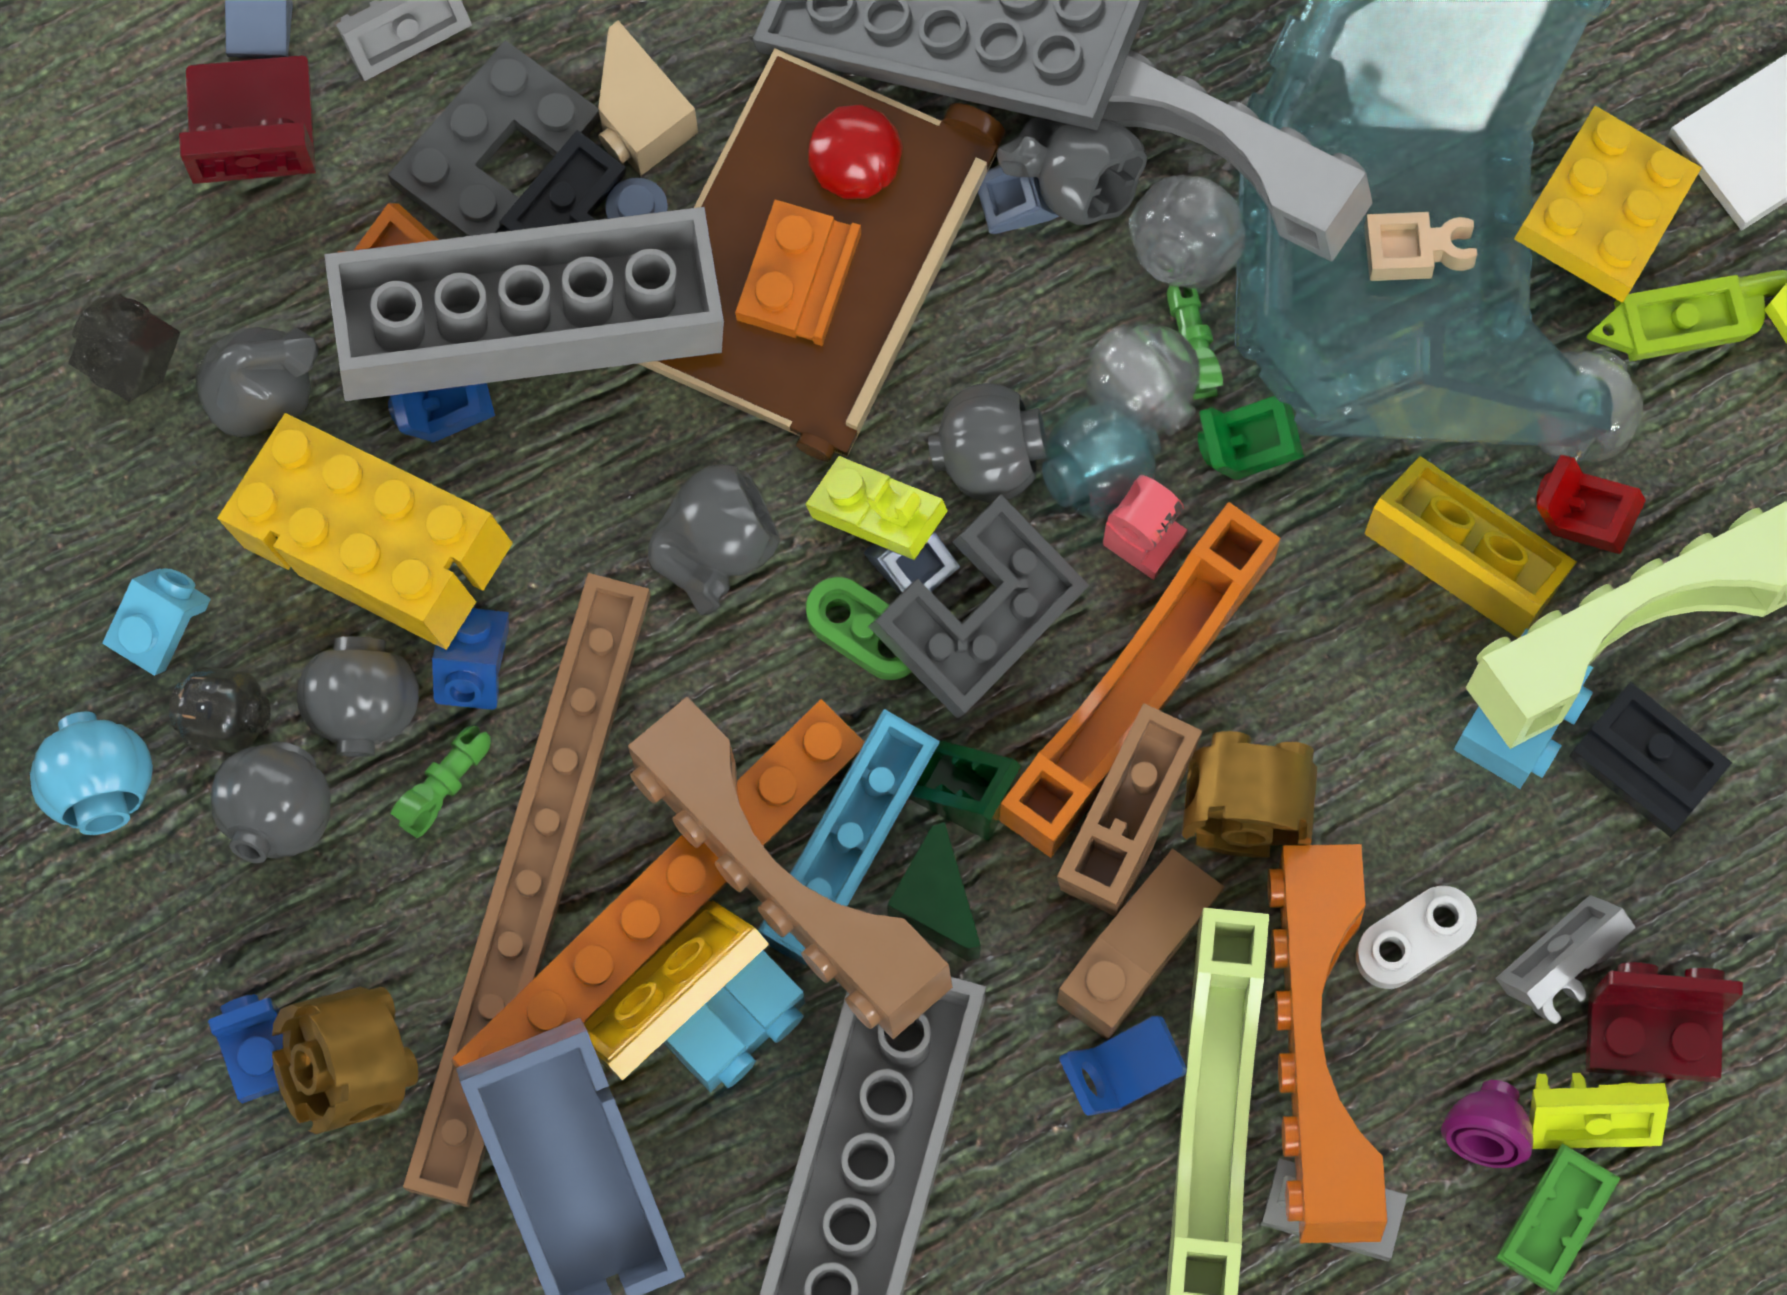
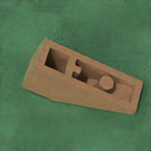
M1143 703L1057 875L1061 891L1116 917L1125 906L1149 858L1202 736V730Z
M1172 849L1100 934L1061 985L1057 1003L1106 1040L1111 1039L1196 927L1203 908H1210L1225 886Z

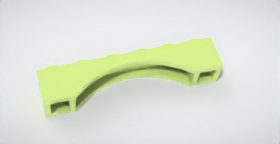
M1787 501L1764 513L1760 508H1754L1739 517L1730 526L1729 531L1715 538L1711 533L1703 534L1685 546L1678 557L1666 563L1660 558L1654 559L1638 569L1631 576L1629 582L1616 589H1613L1610 584L1603 585L1587 595L1575 610L1565 615H1562L1559 610L1552 611L1536 621L1528 630V634L1512 642L1508 637H1502L1486 646L1476 657L1478 665L1466 689L1507 746L1512 749L1561 723L1580 692L1587 667L1608 645L1634 628L1663 617L1695 611L1737 612L1764 617L1787 605Z
M1203 908L1198 922L1186 1056L1187 1072L1184 1079L1166 1295H1238L1248 1122L1256 1039L1264 983L1269 914Z

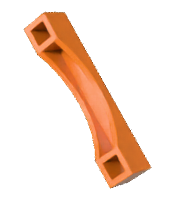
M1230 502L1225 505L1192 549L1156 606L1109 671L1067 723L1037 754L1001 802L999 816L1001 823L1052 858L1096 799L1143 703L1160 711L1163 710L1273 563L1281 540L1280 537Z
M1283 845L1279 868L1268 869L1269 908H1280L1281 929H1272L1271 958L1273 969H1284L1285 991H1275V1025L1277 1031H1288L1289 1053H1279L1278 1057L1280 1093H1291L1292 1116H1283L1282 1149L1284 1157H1295L1296 1180L1286 1181L1287 1221H1299L1300 1243L1381 1242L1387 1224L1383 1156L1359 1131L1340 1101L1327 1068L1321 1034L1322 994L1325 983L1340 953L1359 930L1366 905L1362 845Z

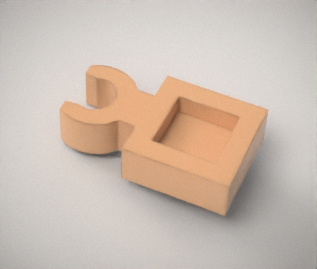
M1429 212L1367 214L1364 229L1370 281L1432 279L1435 262H1441L1447 268L1456 271L1469 270L1475 266L1477 248L1460 249L1452 244V241L1456 239H1471L1474 229V220L1457 217L1448 220L1442 227L1431 228Z

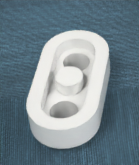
M1436 886L1421 893L1370 926L1364 932L1358 942L1355 953L1359 972L1369 983L1379 988L1394 989L1407 984L1461 949L1474 933L1477 923L1476 910L1472 901L1465 893L1451 886ZM1440 907L1448 908L1455 915V925L1449 928L1439 926L1434 921L1433 911ZM1385 942L1397 944L1402 951V959L1397 962L1384 960L1380 955L1379 946Z

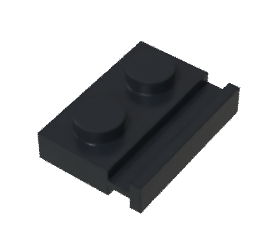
M1632 682L1620 693L1569 756L1670 838L1733 763Z

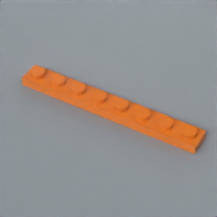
M822 699L737 780V796L740 807L754 835L764 847L857 756L864 744V741ZM681 835L452 1058V1063L458 1068L578 1018H581L583 1024L586 1023L728 883L715 866V861L719 858L705 843L696 848Z

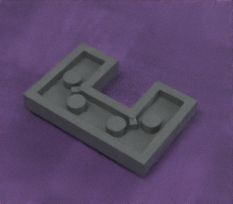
M505 40L392 169L388 177L391 185L461 237L503 232L499 228V221L519 198L481 169L516 129L554 157L576 130L586 137L601 121L599 110L591 102Z
M1002 494L995 498L952 541L996 587L962 623L917 578L868 626L956 718L964 715L1089 586Z

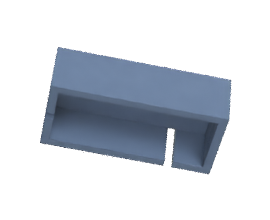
M581 1018L456 1068L459 1081L545 1295H612L606 1278L618 1274L626 1295H643L685 1277Z

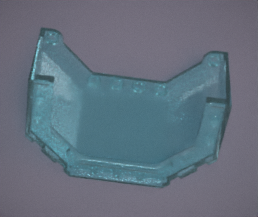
M1308 0L1300 18L1289 15L1267 60L1272 67H1275V70L1263 95L1252 92L1246 106L1258 116L1259 120L1279 130L1282 127H1290L1304 135L1312 146L1332 156L1335 153H1342L1356 160L1367 173L1373 202L1335 259L1331 262L1279 236L1268 207L1252 183L1240 173L1235 347L1245 359L1253 360L1262 369L1259 377L1279 402L1290 404L1297 412L1294 420L1304 433L1315 436L1571 447L1611 431L1613 401L1606 381L1597 376L1582 375L1532 322L1530 312L1532 254L1530 248L1514 240V237L1533 206L1531 195L1533 138L1531 132L1586 25L1598 17L1612 0ZM1429 212L1431 228L1442 227L1445 222L1457 217L1474 220V229L1471 239H1456L1452 241V244L1460 249L1477 248L1475 266L1469 270L1456 271L1447 268L1441 262H1435L1432 279L1370 281L1364 229L1367 214Z

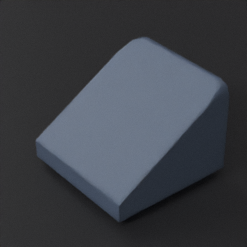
M225 0L227 57H288L293 8L292 0Z
M998 165L988 170L978 190L989 233L991 234L1027 227L1059 217L1046 205L1040 192L1039 179L1037 177L1029 178L1006 175L1001 166Z
M933 532L915 560L874 543L864 551L871 564L899 594L917 578L932 592L960 568L935 532Z

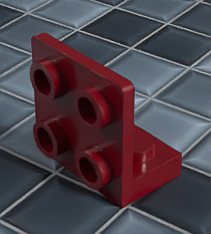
M306 56L190 65L186 68L189 132L179 133L180 157L193 184L316 173L310 65Z
M1628 962L1619 964L1618 971L1608 972L1591 991L1588 997L1586 1072L1717 1082L1721 1079L1723 1013L1743 996V982L1725 980V972L1719 969L1690 968L1685 970L1683 977L1658 975L1659 967L1656 965Z

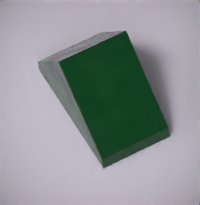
M939 740L937 748L908 799L989 841L1000 822L1001 802L1020 778L1021 765L1012 758Z
M945 822L932 825L888 902L887 913L890 917L904 918L922 937L966 961L980 958L981 944Z

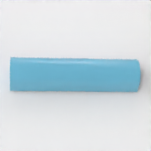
M884 709L790 874L809 889L835 903L848 906L940 741ZM763 920L758 931L769 943V946L787 957L807 965L801 955V952L806 948L790 932L785 937H781Z

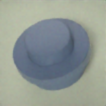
M629 178L621 181L610 191L606 200L608 219L668 211L667 199L663 190L656 183L645 178Z

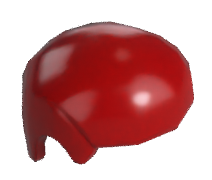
M863 104L839 106L822 118L814 128L809 141L808 162L821 187L845 200L866 199L879 193L882 188H886L895 179L903 145L898 130L884 113Z

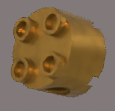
M1235 731L1214 733L1211 746L1201 747L1196 750L1188 766L1182 836L1187 840L1189 837L1195 836L1196 833V846L1222 854L1252 858H1269L1270 845H1311L1318 768L1313 762L1314 749L1300 742H1281L1276 744L1275 747L1251 744V737L1249 735Z
M360 986L291 1004L280 1009L273 1023L272 1036L283 1034V1049L272 1052L273 1068L280 1093L291 1115L299 1124L307 1121L313 1122L311 1130L308 1131L317 1135L395 1112L404 1099L406 1087L417 1083L419 1075L417 1060L408 1047H403L398 1027L394 1021V1002L390 993L385 988L378 987L369 990Z

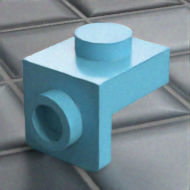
M156 569L133 578L102 644L152 675L160 674L166 671L190 618L205 612L210 598L195 589V583L191 578L173 569Z

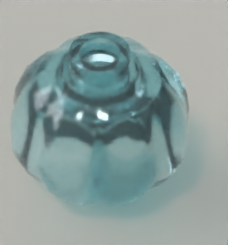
M1110 404L1084 405L1066 413L1054 425L1047 441L1048 458L1042 464V473L1048 490L1061 506L1068 507L1071 505L1078 514L1089 518L1108 519L1111 512L1123 501L1138 476L1144 475L1155 480L1156 464L1154 456L1161 452L1160 440L1155 429L1148 421L1141 420L1136 422L1122 408Z

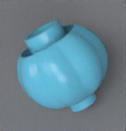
M77 712L62 718L58 723L59 731L44 739L32 763L30 781L35 803L51 819L62 825L79 828L82 834L99 835L123 827L129 822L130 814L136 811L144 801L152 780L153 764L146 743L137 733L122 724H116L109 720H97L96 714L93 712Z

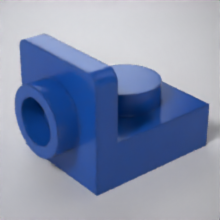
M255 994L242 996L225 1003L220 1007L222 1014L209 1019L208 1024L211 1033L219 1042L237 1099L243 1104L280 1090L272 1058L273 1051L283 1049V1034L272 1036L273 1023L280 1009L271 998L259 1000L258 995Z

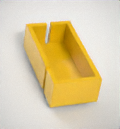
M284 413L217 518L243 548L287 570L292 567L299 576L445 650L451 644L476 603L457 576L449 571V568L454 562L472 586L484 591L513 544L490 512L287 413Z

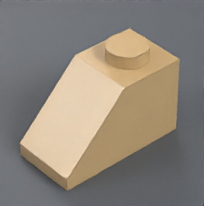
M619 20L611 25L608 29L598 106L603 132L598 137L609 155L621 164L628 161L637 173L642 176L698 133L695 108Z

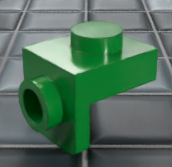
M1282 393L1226 413H1222L1213 407L1199 411L1203 430L1198 432L1197 438L1204 461L1209 467H1213L1214 470L1234 480H1239L1304 457L1290 398Z

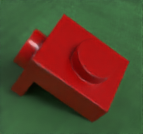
M1563 454L1560 455L1553 471L1543 477L1537 491V510L1552 535L1616 554H1621L1646 502L1639 488L1585 474L1574 457Z

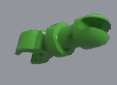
M1186 280L1184 282L1183 298L1177 283L1173 282L1167 289V302L1171 316L1176 318L1179 332L1174 337L1177 349L1185 352L1186 377L1191 396L1194 400L1217 396L1216 387L1223 386V377L1219 362L1214 352L1209 348V345L1213 342L1211 328L1202 323L1199 311L1202 305L1198 291L1191 281Z
M474 725L463 729L452 741V750L441 763L432 762L424 772L427 776L425 782L416 785L402 795L390 813L400 820L399 826L416 838L422 836L430 828L442 807L444 797L447 794L453 797L462 787V784L459 782L460 778L471 765L477 766L489 751L491 737L487 732L480 733L479 727Z

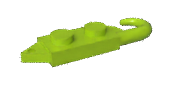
M1776 270L1742 277L1732 275L1631 293L1627 295L1623 303L1616 300L1614 302L1615 309L1586 337L1588 340L1627 353L1630 362L1745 341L1761 329L1765 320L1764 309L1766 306L1764 298L1776 296L1787 283V270ZM1603 329L1608 331L1609 336L1604 334Z

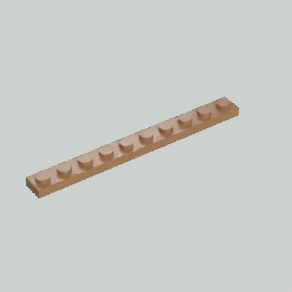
M591 573L587 574L403 1188L406 1191L470 1207L487 1148L459 1081L457 1067L452 1063V1058L539 974L651 597L649 588Z

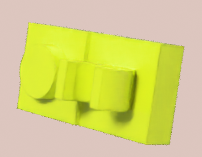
M838 456L805 504L813 519L913 560L916 559L948 511L942 498L894 480L886 474Z
M1572 1073L1570 1088L1550 1089L1547 1075L1538 1074L1535 1089H1533L1529 1114L1533 1129L1532 1149H1558L1561 1144L1569 1148L1662 1146L1669 1107L1665 1083L1637 1084L1628 1082L1615 1085H1599L1597 1088H1586V1081L1581 1073Z

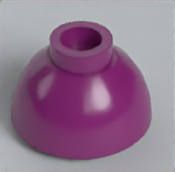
M1488 1080L1482 1083L1480 1091L1470 1093L1454 1104L1445 1117L1441 1127V1134L1449 1147L1464 1159L1486 1167L1509 1168L1524 1163L1530 1158L1533 1148V1129L1527 1112L1518 1103L1520 1098L1519 1091L1509 1083L1499 1080Z

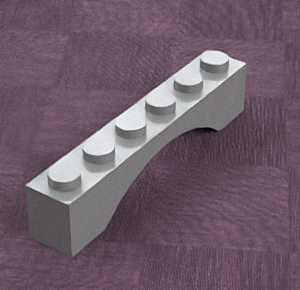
M1129 50L1102 119L1117 123L1122 127H1141L1173 133L1207 147L1229 161L1252 183L1268 207L1279 236L1332 262L1373 204L1367 173L1356 160L1345 154L1335 153L1332 156L1312 146L1304 135L1290 127H1282L1279 130L1259 120L1258 116L1242 103L1230 101L1226 104L1208 95L1205 89L1191 78L1182 75L1173 78L1157 70L1146 57L1138 52Z

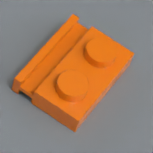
M775 199L735 311L736 319L796 338V336L812 340L816 345L823 346L861 236V225L842 223L834 220L832 216Z

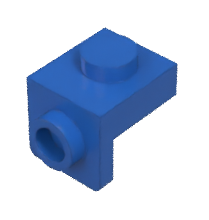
M487 383L390 395L388 401L390 415L402 434L430 442H436L495 416Z
M472 608L447 650L435 645L432 668L434 701L437 704L489 710L496 709L499 699L498 674L509 632V612Z

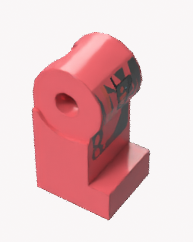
M1144 475L1138 476L1123 501L1108 516L1103 546L1155 580L1187 537L1188 530L1175 521L1184 509L1182 502L1170 490L1154 479Z

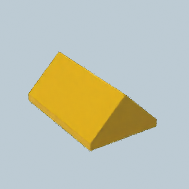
M1421 456L1379 498L1373 508L1364 533L1516 638H1520L1526 628L1530 629L1577 563L1570 556Z

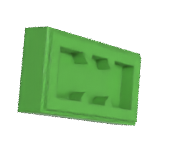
M1561 1144L1494 1259L1549 1293H1555L1618 1184L1620 1177L1568 1146Z

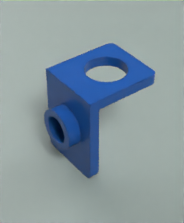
M1152 1016L1094 1048L1069 1051L1059 1057L1082 1110L1087 1116L1118 1111L1184 1076L1187 1072V1067L1161 1016ZM1082 1068L1091 1077L1096 1087L1097 1096L1086 1084Z

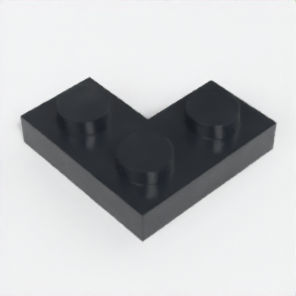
M576 130L499 221V228L501 231L506 232L594 221L595 219L591 215L625 176L626 167L580 131Z

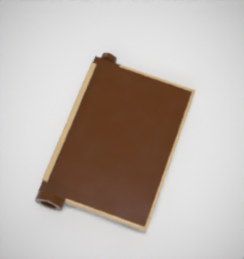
M774 48L694 208H705L724 320L722 353L637 364L800 436L796 446L802 452L815 459L829 462L834 452L848 457L997 154V148L1005 134L1004 127L986 112L962 103L951 104L943 120H938ZM863 104L886 115L898 130L903 151L897 175L886 188H882L879 193L870 198L845 200L821 187L809 166V141L817 123L839 106ZM775 199L832 216L834 220L842 223L861 225V236L823 346L816 345L812 340L799 336L793 338L736 319L735 311Z

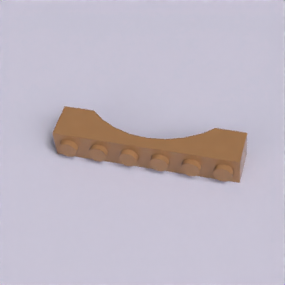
M688 697L683 699L628 745L635 767L630 776L643 795L653 804H656L661 799L667 803L676 813L672 817L675 826L687 841L696 848L705 843L719 858L715 861V866L723 878L738 892L743 891L747 887L762 902L758 906V911L763 919L779 936L785 937L790 932L806 948L801 952V955L811 970L822 981L828 983L833 978L837 980L850 994L845 998L847 1005L866 1027L872 1029L879 1024L894 1039L953 988L949 964L904 918L869 914L835 903L801 884L775 862L754 835L740 807L737 796L736 763L730 740Z

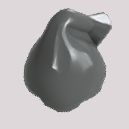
M1033 118L1024 125L1017 139L1000 147L997 153L998 162L1006 175L1029 178L1037 177L1039 179L1040 192L1046 205L1058 216L1076 225L1092 224L1102 219L1120 216L1130 206L1135 196L1139 178L1147 162L1145 148L1139 139L1128 129L1105 119L1101 120L1096 131L1049 119Z
M255 327L240 329L225 335L213 344L203 357L196 375L197 394L210 421L225 434L244 438L257 435L267 429L275 428L284 413L298 419L308 406L311 391L308 371L312 369L319 351L314 337L309 336L298 328L286 334L284 331Z
M725 464L710 465L694 473L681 486L650 539L648 561L653 570L683 589L698 613L704 616L713 613L720 607L719 600L721 596L727 594L730 589L729 577L747 575L762 567L773 556L780 543V536L758 487L746 471L739 470L736 466Z

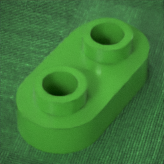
M843 577L828 578L818 583L812 589L806 602V615L808 625L817 638L880 679L896 680L912 672L898 657L886 658L879 653L878 649L883 642L868 627L889 606L888 603L853 580ZM834 606H843L850 612L849 618L843 623L831 622L826 614Z

